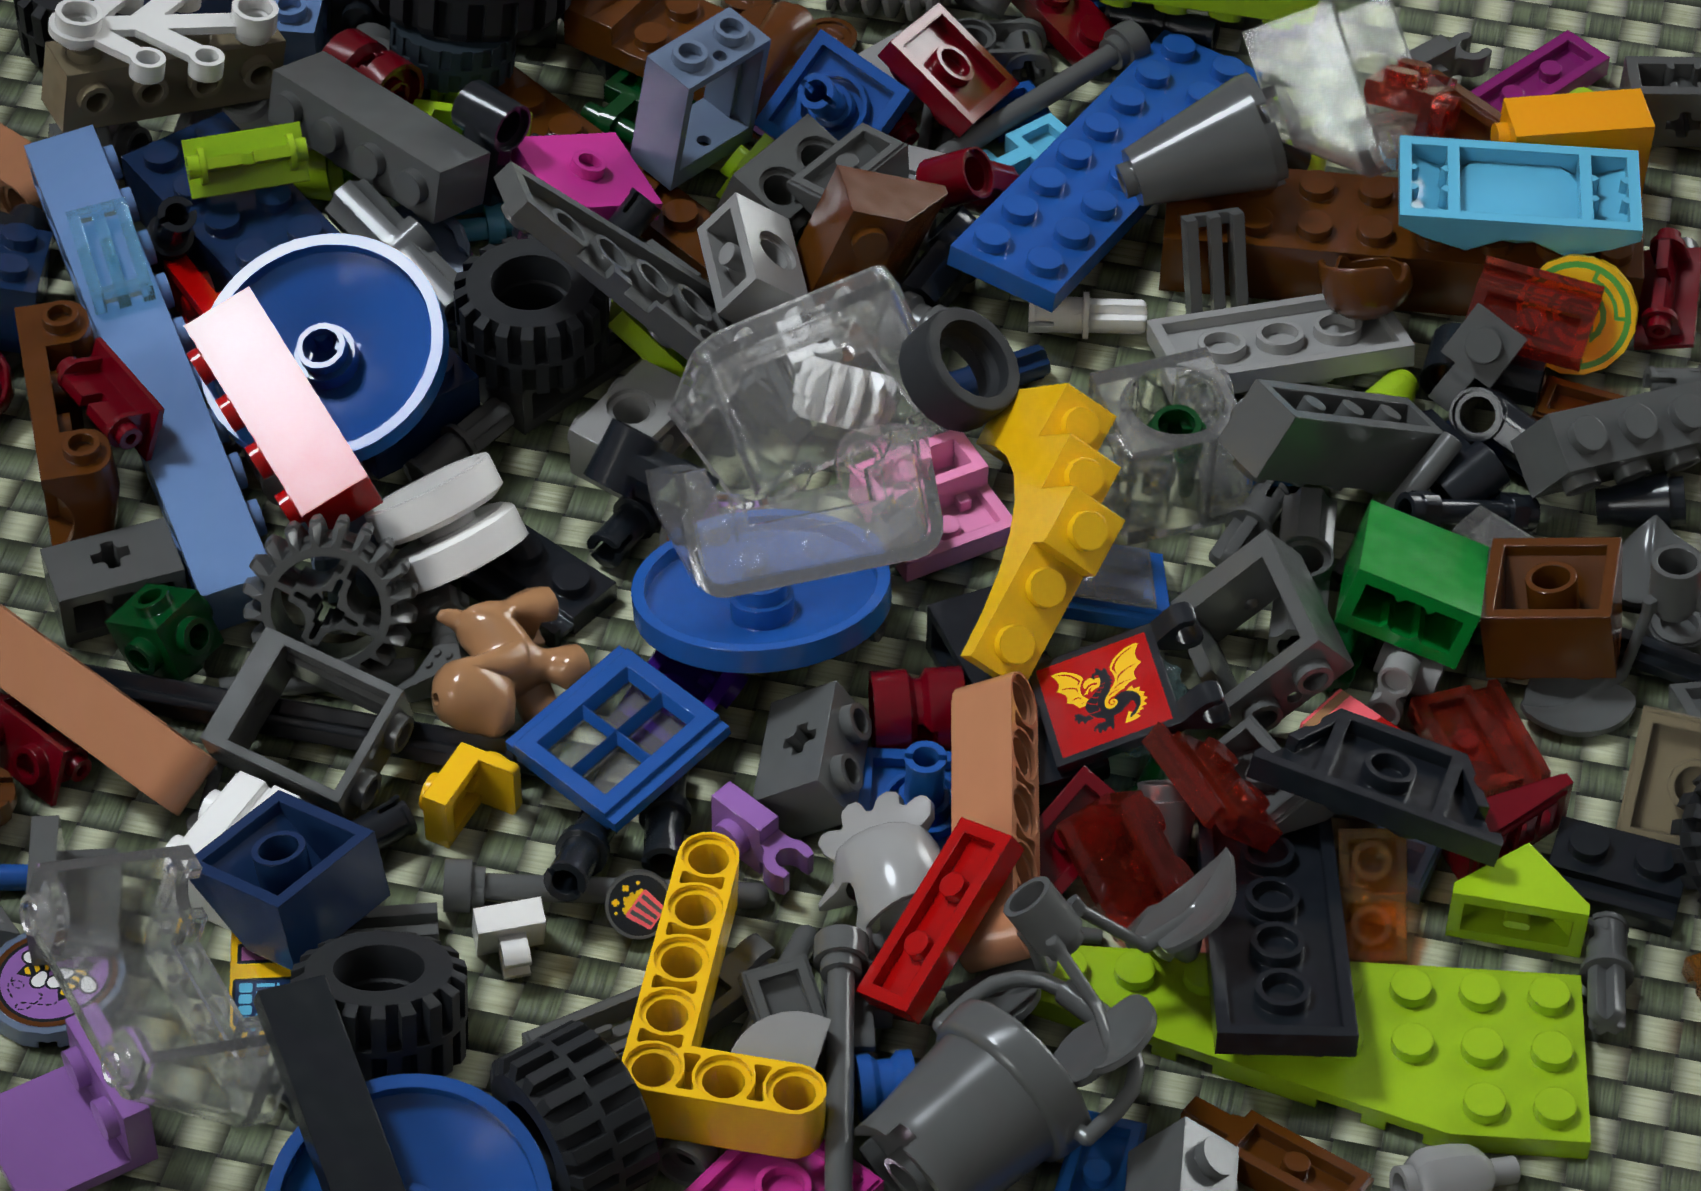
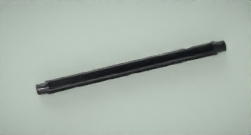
M85 664L152 714L162 717L208 724L228 691L227 688ZM279 698L259 734L357 751L378 715ZM414 721V728L410 739L403 750L397 754L392 752L390 757L444 766L459 744L463 742L484 751L500 753L520 766L521 775L540 778L517 761L516 756L507 750L505 741L508 737L492 739L461 732L451 727Z

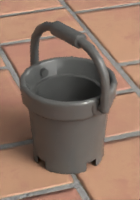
M1014 970L989 976L965 991L935 1018L932 1027L937 1033L936 1044L878 1108L855 1128V1136H871L858 1149L870 1170L884 1180L886 1191H1006L1042 1162H1055L1070 1154L1080 1145L1085 1147L1093 1145L1126 1114L1141 1092L1145 1072L1142 1052L1127 1063L1128 1068L1124 1086L1112 1103L1091 1121L1081 1092L1064 1066L1044 1043L1015 1017L994 1004L983 1001L996 992L1017 987L1042 989L1054 995L1059 1005L1082 1022L1086 1023L1095 1019L1092 1010L1071 979L1065 982L1046 972ZM1102 1001L1106 1010L1108 1011L1111 1007Z

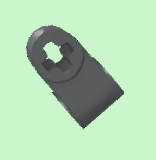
M1024 17L1007 20H979L973 18L957 20L1018 82L1031 80L1034 86L1037 87L1052 78V60L1044 53L1047 44L1046 31L1040 22ZM1024 33L1028 35L1029 42H1027L1026 47L1023 39ZM1024 64L1027 77H1023L1021 73V68Z

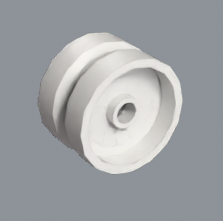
M487 452L474 454L458 460L407 484L383 498L384 502L364 514L368 523L372 522V525L375 527L373 534L378 544L388 537L393 538L396 543L395 545L412 541L400 549L392 560L409 558L411 564L409 571L400 579L416 582L418 584L417 594L437 588L479 569L512 549L529 534L513 503L496 502L480 507L492 499L503 484Z

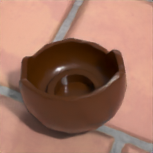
M1341 255L1337 258L1334 267L1327 266L1324 259H1319L1317 262L1320 286L1326 304L1332 311L1352 320H1374L1388 315L1404 303L1412 291L1413 275L1409 265L1406 262H1400L1391 257H1368L1351 261L1348 257Z

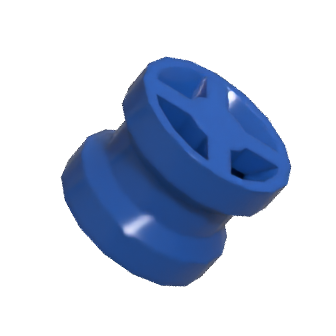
M911 1049L896 1050L890 1058L875 1059L869 1053L854 1054V1088L860 1123L878 1108L915 1067Z

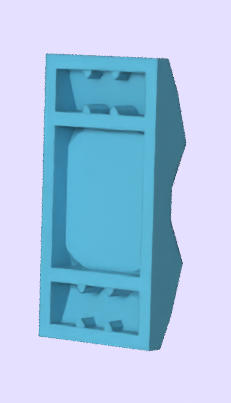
M1400 135L1398 144V226L1422 237L1463 250L1477 248L1498 241L1516 244L1534 242L1565 256L1613 250L1641 242L1643 234L1639 151Z

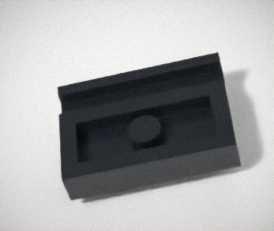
M524 524L529 533L526 538L486 565L460 577L461 591L481 603L485 601H501L531 587H550L558 600L559 613L556 620L541 623L539 631L545 640L546 646L549 648L561 646V639L569 632L575 635L617 600L616 582Z
M1562 816L1549 863L1590 904L1589 917L1593 918V914L1597 912H1615L1622 915L1631 928L1671 938L1684 884L1679 877L1687 873L1684 863L1673 862L1671 849L1680 848V845Z

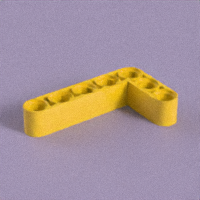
M700 832L684 840L678 850L623 1052L622 1062L642 1094L654 1125L656 1137L768 1156L799 1159L815 1152L824 1139L827 1090L826 1082L822 1075L812 1067L799 1063L701 1048L738 905L739 849L735 842L726 835L717 832Z

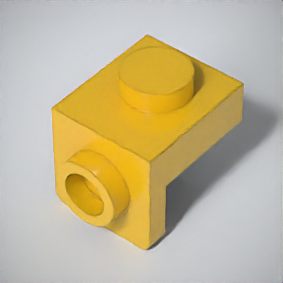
M461 742L439 773H431L421 789L419 807L423 810L426 840L450 848L481 803L511 815L516 814L522 805L520 766L500 753L484 751Z

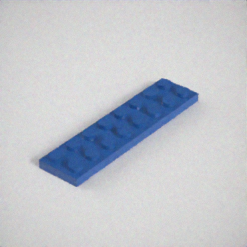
M1164 30L1150 44L1151 53L1134 60L950 245L947 265L1052 313L1153 206H1141L1136 196L1127 199L1123 194L1115 171V165L1123 163L1122 150L1234 76L1248 72L1261 89L1264 72L1245 65L1243 61L1236 57L1222 55L1199 45L1188 36Z

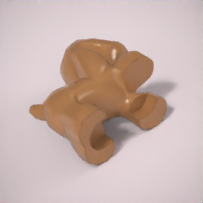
M531 587L501 601H485L474 604L464 610L446 608L438 612L436 616L437 621L451 628L456 633L458 642L469 655L444 664L433 678L431 692L433 713L443 723L461 732L492 739L500 738L515 725L516 708L523 723L526 724L556 699L551 683L568 689L591 670L588 655L578 644H568L549 649L542 648L545 645V640L540 634L539 627L543 622L556 620L559 613L558 600L550 587Z

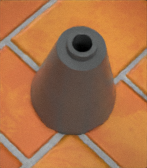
M1248 72L1234 76L1122 150L1123 163L1115 165V171L1125 197L1129 199L1136 196L1141 206L1270 190L1286 184L1284 179L1289 177V171L1276 122L1268 123L1263 110L1259 107L1266 104L1267 101L1255 79Z

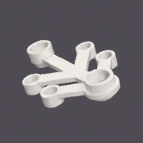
M63 0L57 4L55 12L49 17L48 32L52 39L69 50L86 51L94 47L128 63L130 78L140 84L153 85L164 79L166 56L156 48L140 47L123 37H136L188 62V74L192 79L202 83H213L223 77L224 53L217 47L201 45L183 35L235 34V38L242 44L261 46L266 44L270 37L276 33L279 7L274 0H234L231 13L174 14L175 12H196L200 9L202 0H151L145 5L144 0ZM116 13H119V14H123V15H127V16H114V15H115Z

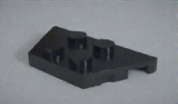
M1342 708L1323 717L1318 725L1304 726L1290 733L1285 747L1272 753L1265 747L1255 750L1246 777L1322 804L1336 814L1363 819L1385 827L1399 837L1417 839L1491 867L1495 866L1504 842L1501 833L1490 832L1487 827L1485 818L1490 806L1483 790L1474 781L1476 773L1468 754Z

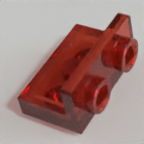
M1399 58L1397 65L1390 64L1366 79L1361 102L1418 115L1413 136L1443 138L1446 130L1453 131L1456 127L1462 98L1454 96L1458 79L1431 73L1432 65L1429 63Z
M1141 790L1106 793L1056 825V832L1099 913L1125 928L1148 906L1158 904L1194 876L1186 862L1174 854L1163 832L1166 829V824L1161 811L1151 799L1143 795ZM1112 936V938L1114 939V941H1116V942H1123V941H1121L1120 939H1118V938Z

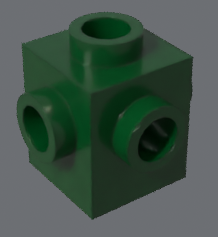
M146 583L105 621L131 672L183 681L198 673L204 667L205 659L224 642L213 620V610L210 604L200 595L198 590Z

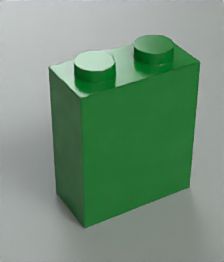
M1371 500L1347 550L1335 622L1456 669L1481 618L1489 546Z

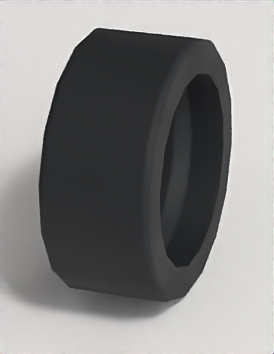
M952 307L938 311L913 330L902 343L898 360L902 383L912 402L929 420L944 429L965 433L980 428L1007 409L1017 396L1020 374L1017 358L1010 344L990 320L973 310ZM939 344H944L956 351L967 362L977 380L979 396L962 388L949 374L942 360Z

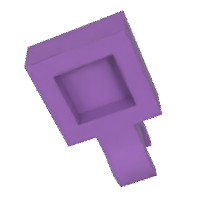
M731 781L711 795L712 832L726 835L733 840L739 849V859L759 874L763 872V880L769 889L783 895L789 891L790 873L785 868H782V866H796L807 875L813 872L814 853L812 849L803 841L793 839L780 831L778 815Z

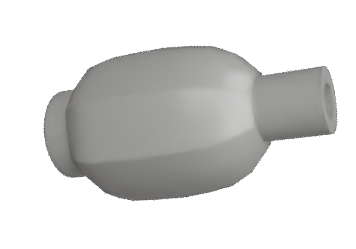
M1441 1144L1418 1149L1408 1157L1404 1165L1394 1166L1390 1171L1389 1186L1390 1191H1492L1494 1187L1517 1184L1520 1180L1521 1172L1519 1163L1513 1155L1489 1159L1481 1150L1469 1144Z

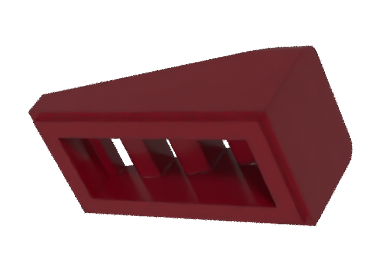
M1568 773L1559 774L1486 797L1490 806L1485 818L1487 827L1490 832L1501 833L1504 840L1497 859L1527 843L1534 845L1559 828L1562 816L1566 817L1574 783ZM1442 849L1441 854L1458 880L1486 866V864Z

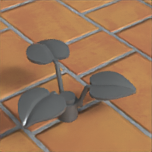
M1654 515L1642 524L1622 544V604L1631 608H1642V611L1618 666L1617 677L1595 678L1591 680L1577 678H1530L1525 696L1520 704V710L1537 725L1554 733L1573 737L1600 736L1620 728L1630 719L1636 708L1635 696L1620 684L1627 679L1653 614L1667 622L1685 621L1695 611L1699 612L1701 617V552L1678 537L1658 515Z
M1225 847L1213 861L1152 908L1141 920L1135 933L1087 907L1077 894L1071 896L1066 901L1049 878L1045 876L1028 880L1009 896L1004 905L1003 912L1018 930L1017 935L1027 946L1031 958L991 968L974 979L945 986L944 990L949 1005L965 991L989 976L1014 970L1046 972L1053 975L1057 967V961H1059L1092 1010L1095 1019L1074 1029L1060 1043L1053 1055L1064 1066L1077 1088L1092 1083L1103 1074L1127 1064L1146 1047L1156 1029L1157 1013L1148 999L1140 994L1130 995L1108 1011L1106 1010L1104 1004L1071 957V954L1079 948L1084 940V933L1081 931V918L1143 953L1153 951L1158 945L1167 954L1181 952L1211 934L1222 924L1232 910L1236 898V873L1233 855ZM1017 987L996 992L983 1001L994 1004L1015 1017L1018 1021H1022L1038 1005L1041 998V989Z

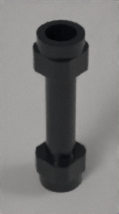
M1412 490L1410 492H1402L1397 497L1394 505L1396 510L1439 527L1440 524L1493 525L1495 529L1505 533L1523 534L1524 532L1535 530L1540 520L1538 500L1536 498L1532 499L1531 495L1512 492H1500L1494 500L1441 499L1440 495L1430 491Z

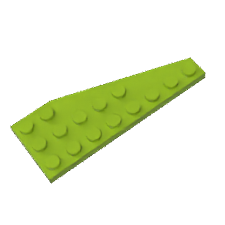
M1080 945L1071 954V957L1100 1000L1111 1008L1133 994H1140L1146 997L1153 1005L1157 1013V1025L1148 1043L1152 1045L1151 1054L1175 1062L1179 1054L1213 1065L1212 1074L1312 1107H1316L1318 1101L1360 1113V1123L1386 1130L1388 1123L1424 1134L1422 1143L1430 1146L1459 1143L1477 1147L1483 1153L1588 1159L1591 1146L1581 975L1349 961L1359 1032L1356 1057L1215 1054L1206 953L1199 952L1196 960L1190 963H1183L1175 958L1167 962L1160 959L1153 951L1143 953L1133 948ZM1057 961V967L1052 976L1065 982L1070 980L1059 961ZM1041 989L1040 1001L1030 1014L1075 1029L1084 1024V1022L1059 1005L1054 995Z

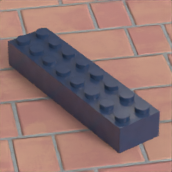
M223 111L121 156L125 186L130 187L137 205L140 222L146 228L152 218L157 216L158 207L166 198L180 196L191 201L193 205L190 207L189 212L196 209L197 219L193 226L195 233L194 243L187 256L200 272L208 271L216 293L223 291L233 277L251 261L281 244L311 235L340 233L293 183L191 199L181 140L242 131ZM450 346L444 380L436 398L422 419L397 443L383 452L362 461L378 480L402 469L409 459L416 457L441 436V428L445 424H457L480 406L479 377Z

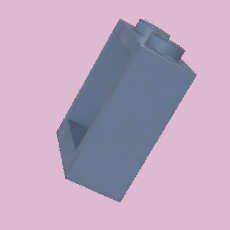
M728 7L649 54L646 58L630 152L636 164L671 191L734 152L741 144L745 145L750 142L771 38L731 7ZM706 85L704 97L692 104L694 92ZM699 142H706L709 145L703 146Z

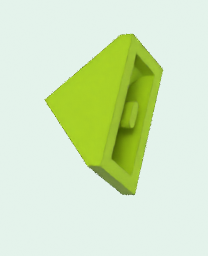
M1527 843L1497 859L1494 867L1486 865L1454 882L1445 935L1580 958L1589 919L1590 904L1530 843Z

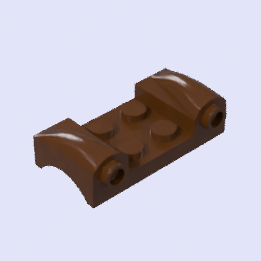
M571 0V5L564 12V42L578 50L643 77L646 58L649 54L725 9L705 0ZM786 1L776 2L772 4L769 11L758 22L745 18L771 38L756 118L818 33L817 23L811 13L802 5ZM706 85L694 92V100L699 101L704 97Z
M68 300L15 307L14 311L39 473L45 498L52 546L115 530L119 508L120 481L109 440L102 432L95 429H84L82 406H79L67 392L63 391L57 382V366L64 358L70 356L84 358L91 357L95 337L87 311L81 304Z

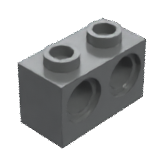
M806 114L732 175L717 207L719 208L737 192L788 218L794 240L797 242L801 238L812 215L787 190L786 182L837 143L838 140L810 114Z

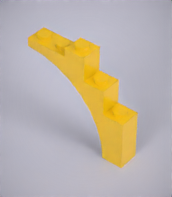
M1069 383L1018 389L1016 398L1007 409L986 423L976 442L977 445L1010 466L1014 475L1015 502L1010 534L1001 565L984 609L960 655L993 678L1014 671H1020L1027 680L1030 678L1084 577L1096 576L1126 521L1102 504L1121 467L1098 452L1117 416Z

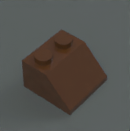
M837 165L796 246L810 302L861 312L895 288L905 276L948 194L946 186Z
M1622 537L1493 538L1480 618L1486 678H1512L1517 680L1530 678H1577L1591 680L1595 678L1617 677L1622 640Z

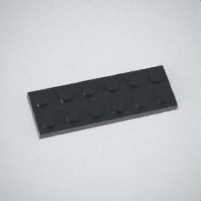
M1192 762V796L1198 798L1194 820L1198 871L1213 861L1225 847L1228 848L1235 860L1236 898L1232 910L1222 924L1205 937L1215 1054L1356 1057L1359 1032L1331 818L1312 826L1270 838L1205 762Z

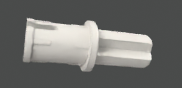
M1083 292V297H1066L1052 313L1029 302L1028 333L1082 334V339H1088L1089 333L1142 334L1147 327V304L1142 299L1090 298L1089 292Z

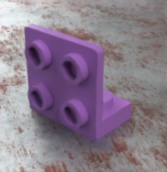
M91 1008L65 1019L70 1048L61 1051L64 1066L0 1093V1170L12 1191H86L158 1159L150 1107Z

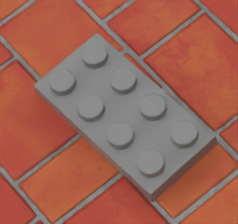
M1323 294L1147 320V342L1180 402L1190 400L1207 402L1222 395L1248 392L1256 378L1297 384L1306 382L1323 384L1332 381L1334 378L1365 373L1371 375L1385 374L1391 369L1414 366L1415 344L1393 311L1374 320H1352L1332 311L1326 304Z

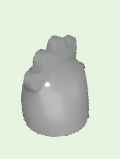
M886 791L877 797L871 811H866L857 802L848 804L841 814L842 829L827 831L819 839V848L825 857L834 863L833 882L818 903L819 911H827L850 905L857 906L856 927L866 932L869 937V958H876L941 851L937 842L928 832L935 820V805L927 796L919 795L914 797L905 805L903 798L897 792ZM880 918V930L873 934L872 925Z

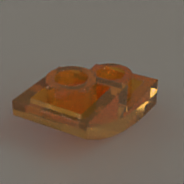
M1387 828L1338 829L1339 883L1349 961L1408 962V839L1393 834Z

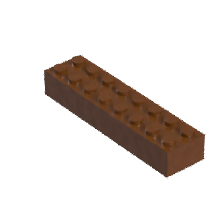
M1288 168L1289 177L1284 179L1286 184L1276 189L1167 203L1159 290L1185 292L1180 216L1239 207L1245 216L1249 298L1283 300L1323 294L1317 266L1319 259H1324L1327 266L1334 267L1337 258L1341 255L1348 257L1351 261L1368 257H1391L1397 261L1406 262L1413 275V287L1410 296L1395 310L1468 316L1479 302L1500 319L1516 320L1517 301L1528 278L1548 261L1563 255L1534 242L1516 244L1498 241L1469 250L1440 243L1398 226L1397 177ZM1641 198V204H1642V221H1643V198ZM1225 223L1222 224L1225 296H1230L1227 225ZM1206 226L1198 228L1202 294H1210ZM1642 234L1641 242L1613 250L1583 254L1594 256L1600 260L1603 259L1615 265L1632 284L1639 306L1644 282V234ZM1571 298L1563 303L1560 316L1565 325L1586 327L1592 325L1594 311L1588 301L1582 298Z

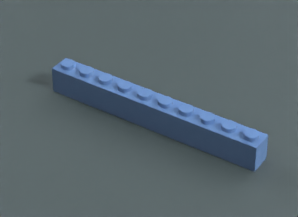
M93 124L24 145L34 187L78 300L87 311L95 339L101 337L165 409L163 425L158 433L152 460L145 461L140 454L139 456L162 515L166 519L191 589L198 590L200 595L210 604L213 610V620L219 631L251 621L244 618L243 609L247 603L254 599L244 594L242 589L248 577L257 576L249 567L255 554L268 555L260 539L261 536L268 534L265 520L257 499L245 501L241 490L248 488L249 485L241 459L237 452L226 455L222 444L230 441L229 434L223 428L212 409L207 408L200 376L193 364L189 363L185 354L193 349L190 336L184 327L186 324L182 316L171 319L168 309L175 307L172 291L164 272L156 275L152 272L150 266L158 264L147 229L137 232L133 223L140 221V216L130 187L118 188L116 181L123 179V174L115 149L112 144L104 147L101 146Z

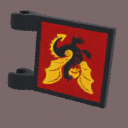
M1183 601L1173 604L1146 625L1041 662L1035 666L1029 679L1060 775L1186 729H1215L1226 725L1230 721L1231 712L1222 688L1217 681L1209 680L1202 682L1189 690L1178 701L1175 698L1160 650H1188L1200 645L1203 641L1204 634L1200 623L1197 621L1194 608L1190 603Z

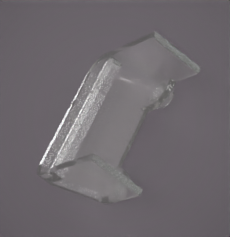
M1333 0L1242 32L1260 89L1267 101L1266 104L1260 105V108L1263 110L1268 123L1276 122L1281 140L1285 144L1373 178L1398 172V144L1400 135L1437 137L1393 0H1371L1338 13Z

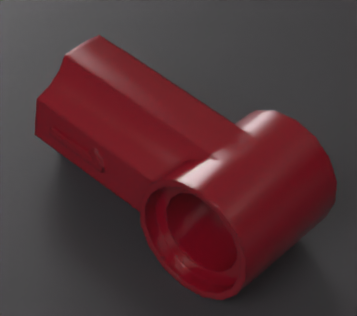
M968 147L924 159L919 163L916 170V180L946 186L948 194L939 210L963 205L967 210L980 214L1020 176L1013 166L991 161L987 154L979 147Z

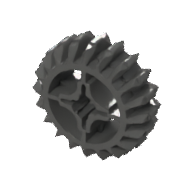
M321 513L314 514L309 522V533L296 520L289 522L285 528L286 539L272 534L264 544L268 555L255 554L249 567L257 576L248 577L243 584V593L254 599L245 605L243 616L251 621H261L251 633L252 642L256 643L267 626L370 675L369 662L376 661L384 666H390L397 656L393 646L405 647L408 644L411 632L405 625L415 623L419 611L417 607L407 602L416 597L418 584L411 580L400 579L409 571L411 566L409 558H398L390 561L388 557L396 544L393 538L383 539L378 545L372 543L370 539L375 528L372 522H366L358 534L350 532L351 522L347 514L339 515L333 529H328L326 519ZM325 556L341 559L334 568L328 571H318L308 566L300 570L293 566L300 561L313 557ZM358 568L374 584L380 598L381 611L372 607L373 600L366 597L358 589L355 579ZM342 579L343 585L338 593L340 598L336 608H330L325 619L319 621L318 617L324 607L322 602L326 591L332 592L337 581ZM281 590L288 593V601L294 603L303 612L306 622L304 631H301L289 618L282 602ZM334 630H344L354 635L359 631L367 634L358 640L347 643L321 641L327 633Z

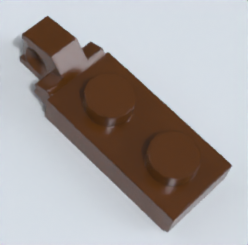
M1195 1096L1181 1113L1180 1119L1186 1116L1239 1147L1237 1181L1255 1191H1371L1374 1182L1372 1174L1253 1110H1250L1245 1117L1229 1114Z

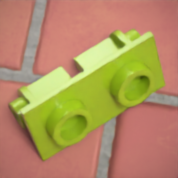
M300 121L181 140L192 200L310 181L307 164L309 153L306 138L302 137Z

